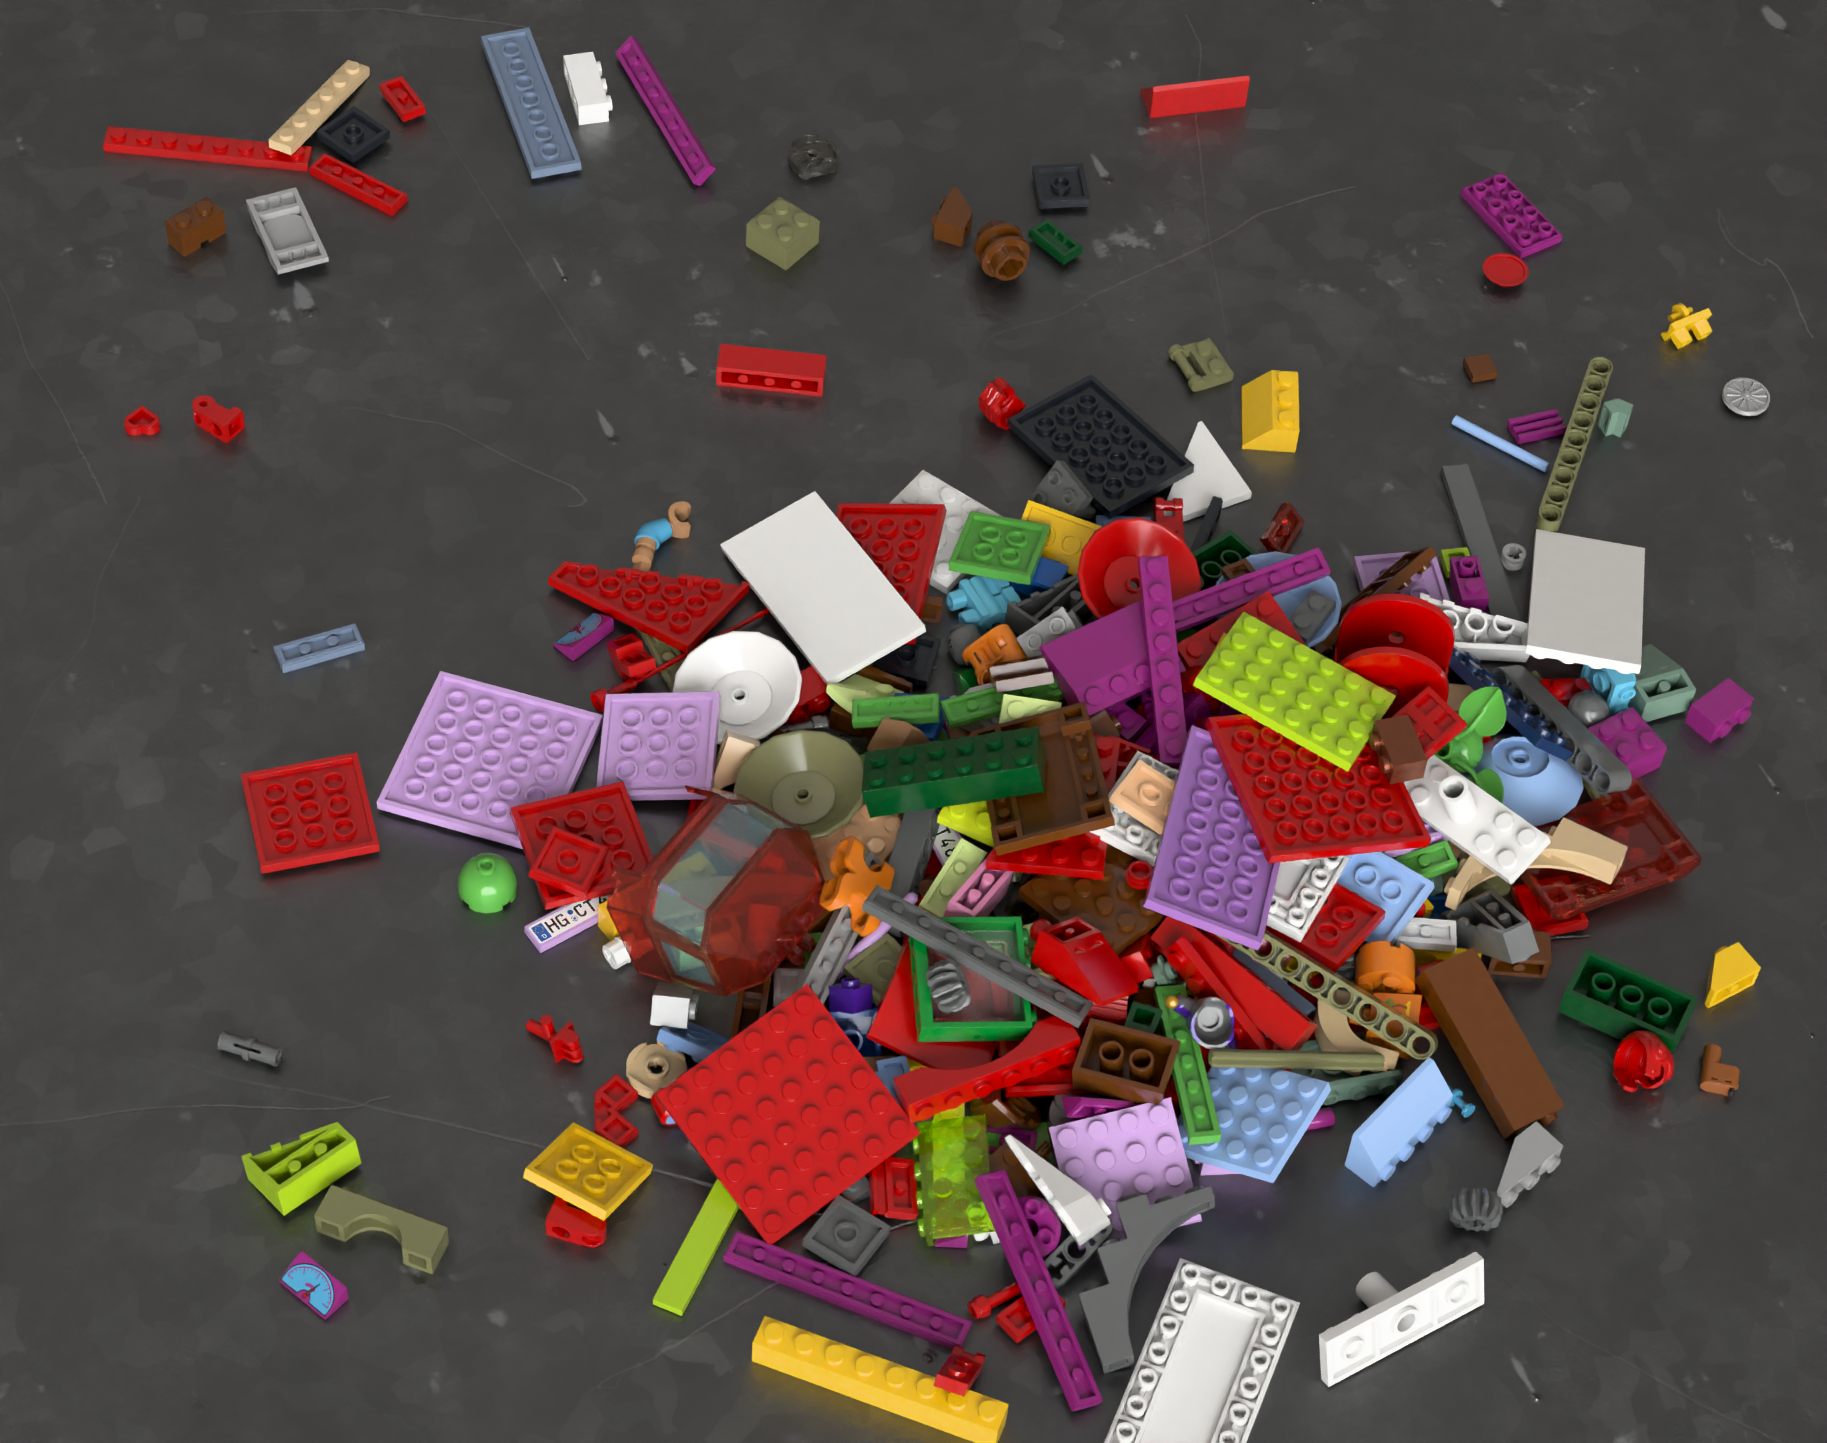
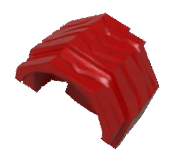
M996 377L993 382H990L978 398L979 409L989 421L1005 430L1010 429L1008 427V419L1020 413L1026 406L1019 396L1016 395L1011 385L1000 377Z

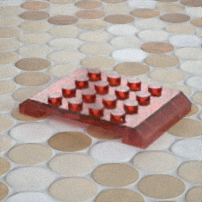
M1637 778L1632 780L1629 789L1613 792L1611 795L1576 806L1563 816L1628 847L1622 867L1611 885L1581 873L1552 868H1529L1519 877L1549 917L1562 921L1684 878L1700 865L1702 856L1643 782ZM1563 817L1559 820L1536 826V828L1548 834L1552 826L1558 827Z

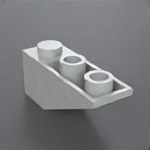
M1537 1121L1515 1138L1497 1190V1196L1502 1198L1501 1204L1506 1208L1517 1199L1519 1192L1524 1188L1530 1190L1539 1181L1540 1176L1544 1172L1551 1173L1561 1162L1559 1156L1563 1145Z

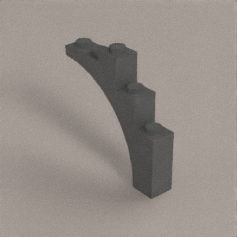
M1195 1186L1186 1190L1184 1195L1175 1198L1171 1195L1157 1199L1153 1205L1149 1204L1146 1194L1140 1196L1138 1194H1130L1121 1198V1202L1116 1203V1212L1125 1240L1120 1241L1119 1238L1110 1239L1104 1242L1102 1247L1097 1248L1098 1258L1107 1285L1102 1286L1101 1283L1092 1284L1084 1288V1292L1079 1293L1080 1304L1104 1374L1134 1365V1355L1129 1337L1128 1315L1132 1292L1141 1269L1154 1249L1174 1229L1190 1218L1215 1208V1196L1211 1186L1206 1188Z

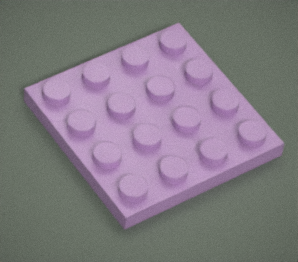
M720 692L606 694L596 787L623 781L631 801L712 799L721 707Z
M1171 1097L1163 1099L1157 1105L1146 1103L1049 1127L1059 1170L1091 1193L1095 1200L1101 1197L1110 1209L1111 1214L1108 1216L1111 1218L1114 1228L1108 1240L1119 1238L1120 1241L1125 1240L1116 1212V1203L1121 1202V1198L1130 1194H1138L1139 1196L1146 1194L1149 1204L1153 1205L1161 1197L1171 1195L1175 1198L1184 1195L1186 1190L1193 1187ZM1201 1214L1190 1218L1180 1226L1202 1221ZM1103 1229L1101 1233L1104 1234L1106 1229ZM1092 1238L1088 1240L1092 1247L1097 1243ZM1084 1244L1078 1245L1079 1251L1086 1250V1246Z

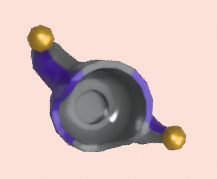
M1183 995L1166 998V1006L1173 1009L1186 1020L1189 1033L1198 1044L1210 1049H1238L1237 1041L1234 1038V1015L1232 1008L1226 1001L1210 996L1199 1000Z

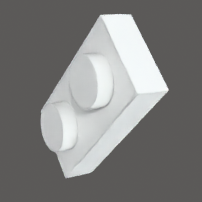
M1413 917L1395 941V947L1400 948V944H1403L1410 949L1455 952L1457 946L1456 921Z

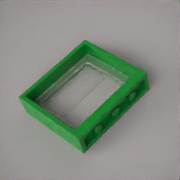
M937 917L1031 969L1030 956L1025 955L1024 946L1028 944L1027 928H1022L1021 917ZM908 935L917 1042L1023 1041L1029 1035L1037 1021L1036 1011L1031 1010L1030 1002L958 963L960 969L963 970L972 996L970 1005L963 1007L962 1010L955 1013L946 1014L942 1012L930 994L931 991L927 985L926 973L928 968L933 966L934 963L951 958Z

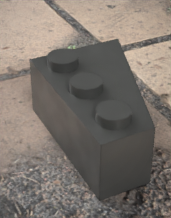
M1494 889L1461 903L1456 911L1448 909L1440 913L1442 920L1456 921L1458 946L1467 949L1474 947L1476 952L1510 964L1523 962L1531 955L1539 952L1530 921Z

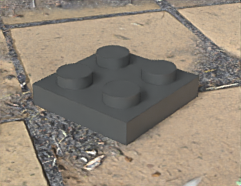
M839 1195L803 1238L802 1246L845 1273L857 1276L890 1234L891 1226Z

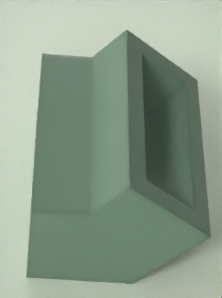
M1619 398L1604 402L1598 426L1605 436L1612 434L1618 437L1622 436L1628 426L1633 404Z

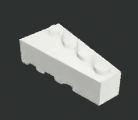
M1419 594L1418 598L1434 604L1449 617L1455 630L1454 645L1465 654L1469 652L1479 660L1526 662L1530 655L1525 653L1528 623L1500 615L1492 616L1482 613V610L1471 607V609L1454 605L1455 602L1444 599L1440 601L1430 598V595Z

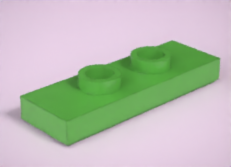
M939 693L853 699L852 726L853 728L879 727L884 717L906 721L909 724L940 722Z

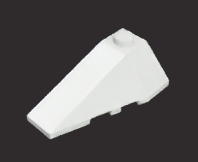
M1008 1135L1005 1137L1008 1146L1044 1197L1053 1206L1059 1218L1079 1246L1111 1225L1107 1217L1111 1214V1211L1101 1197L1095 1200L1091 1193L1013 1136Z

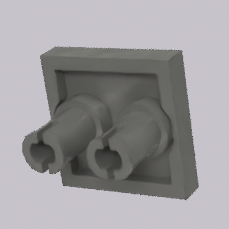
M1056 461L1028 499L1085 520L1092 519L1095 514V508L1090 503L1094 497L1065 461Z

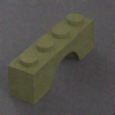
M331 1185L314 1215L316 1232L343 1242L348 1241L358 1233L369 1230L383 1231L392 1235L402 1247L403 1264L432 1275L449 1244L448 1227H445L441 1222L415 1216L413 1212L407 1209H396L386 1205L377 1198H366L347 1187L339 1188Z

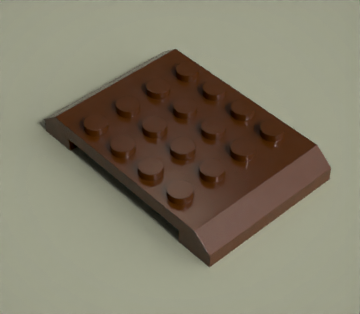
M1085 702L971 731L972 736L1038 726L1046 751L1045 792L986 801L997 856L1115 826Z

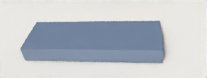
M356 623L273 646L282 673L365 650V644Z

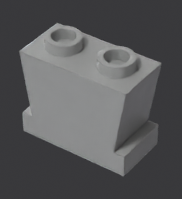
M1061 607L1016 639L1027 657L1042 655L1039 649L1041 645L1079 629L1084 625L1075 611L1071 610L1067 613Z

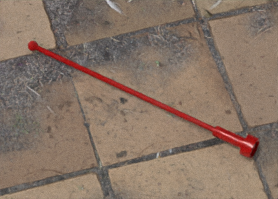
M765 608L713 637L736 631L768 614L770 611ZM701 644L695 646L690 652H692L694 649H696V648H697L698 646H700ZM682 653L658 666L657 669L649 671L644 677L630 678L608 691L600 688L590 694L592 705L599 713H604L606 694H626L636 689L637 684L685 659L688 654Z

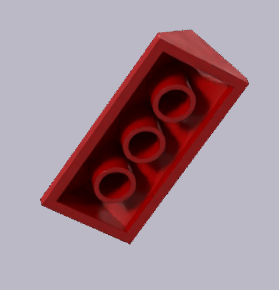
M1248 75L1140 89L1150 118L1245 107L1250 79Z

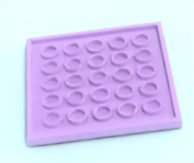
M440 671L377 800V809L523 849L510 816V807L572 793L603 724V715Z

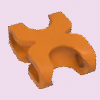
M851 835L838 842L835 847L830 868L836 879H830L824 883L820 896V905L829 912L847 905L851 912L852 930L861 937H865L877 930L881 920L861 909L863 903L876 885L890 890L895 870L885 860L868 868L863 858L864 844Z

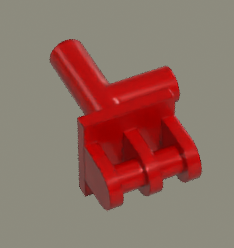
M543 1015L540 1018V1022L534 1019L528 1020L526 1030L550 1042L555 1062L559 1063L563 1058L572 1063H579L583 1060L584 1054L581 1050L579 1036L575 1032L572 1022L569 1021L557 1032L550 1015Z

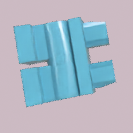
M975 576L969 580H960L958 589L947 593L946 604L950 611L963 608L964 611L958 615L959 624H973L983 634L987 632V629L991 630L994 623L1005 624L1007 604L1013 601L1019 603L1021 600L1013 587H1009V581Z

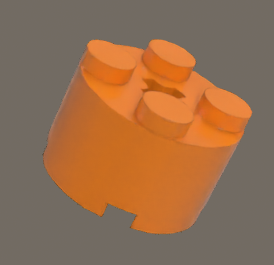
M1375 941L1365 944L1359 949V954L1355 956L1354 984L1370 994H1414L1416 957L1409 947L1400 944V948L1390 946L1391 941Z

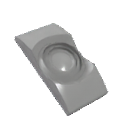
M296 187L246 200L256 233L261 238L269 262L277 274L329 262L325 248Z

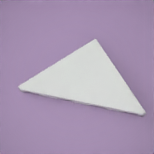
M1202 421L1198 422L1185 457L1194 464V473L1174 483L1167 500L1171 501L1173 498L1183 499V522L1205 515L1213 496L1222 498V508L1251 499L1252 495L1251 490ZM1164 511V516H1172V511Z

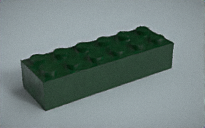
M1039 727L992 732L983 735L965 736L950 740L865 752L861 792L870 818L1045 792L1046 751Z

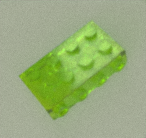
M985 1114L917 1123L920 1135L913 1140V1149L915 1154H919L920 1161L914 1163L916 1181H921V1190L916 1191L918 1209H923V1218H918L920 1237H926L928 1246H935V1239L995 1232L974 1182L978 1175L991 1173Z

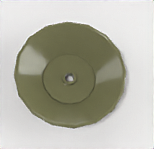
M797 730L774 736L752 750L738 769L733 791L738 812L754 831L776 841L803 843L827 837L849 823L864 803L861 792L864 768L863 759L847 741L827 732Z

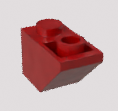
M812 666L800 672L802 684L799 702L782 726L805 722L809 717L822 713L831 706L832 698L826 693L827 685Z

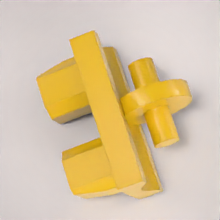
M1682 303L1675 304L1672 307V314L1668 315V320L1673 323L1669 325V330L1661 333L1664 341L1671 338L1678 349L1688 345L1693 340L1688 332L1690 330L1693 331L1697 340L1704 339L1712 332L1711 326L1707 321L1712 313L1707 308L1693 314L1692 307L1686 308Z

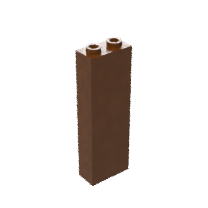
M1475 948L1468 949L1423 970L1415 979V982L1504 1140L1513 1135L1517 1137L1536 1121L1542 1127L1558 1119L1556 1114L1565 1106Z

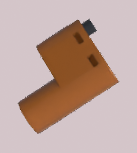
M1708 1044L1703 1050L1700 1088L1707 1092L1727 1095L1732 1098L1739 1086L1740 1070L1735 1066L1721 1064V1047L1715 1044Z

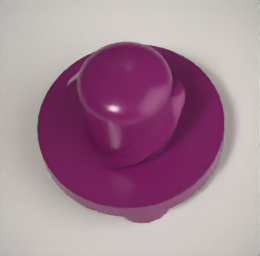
M1038 1196L1021 1197L1018 1199V1202L1042 1258L1047 1257L1056 1249L1059 1243L1062 1229L1060 1218L1053 1206L1045 1199Z

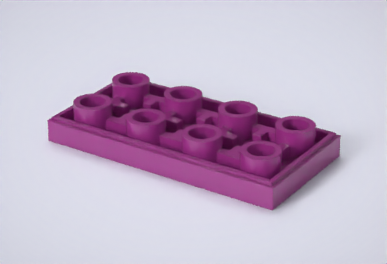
M1503 172L1462 188L1461 196L1520 259L1561 242L1563 235Z

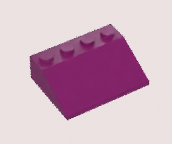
M1139 601L1039 647L1049 669L1053 672V676L1068 706L1085 702L1089 718L1103 710L1108 711L1151 691L1142 604ZM1178 655L1181 675L1186 669Z

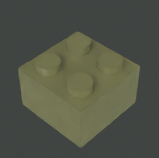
M779 196L747 223L746 247L782 269L787 270L819 243L820 220Z

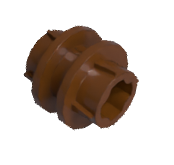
M991 220L979 230L974 243V253L978 261H980L985 274L1008 281L1013 280L1024 272L1029 261L1030 248L1026 240L1023 239L1024 237L1019 227L1004 221Z

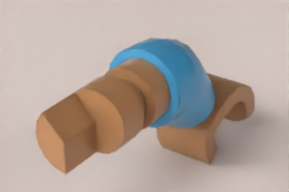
M679 501L672 504L668 510L667 519L660 518L642 524L634 538L636 545L632 556V562L634 563L632 569H639L644 572L650 571L654 557L653 554L661 543L671 536L683 539L689 537L691 525L689 522H680L685 521L690 515L691 505L688 502Z

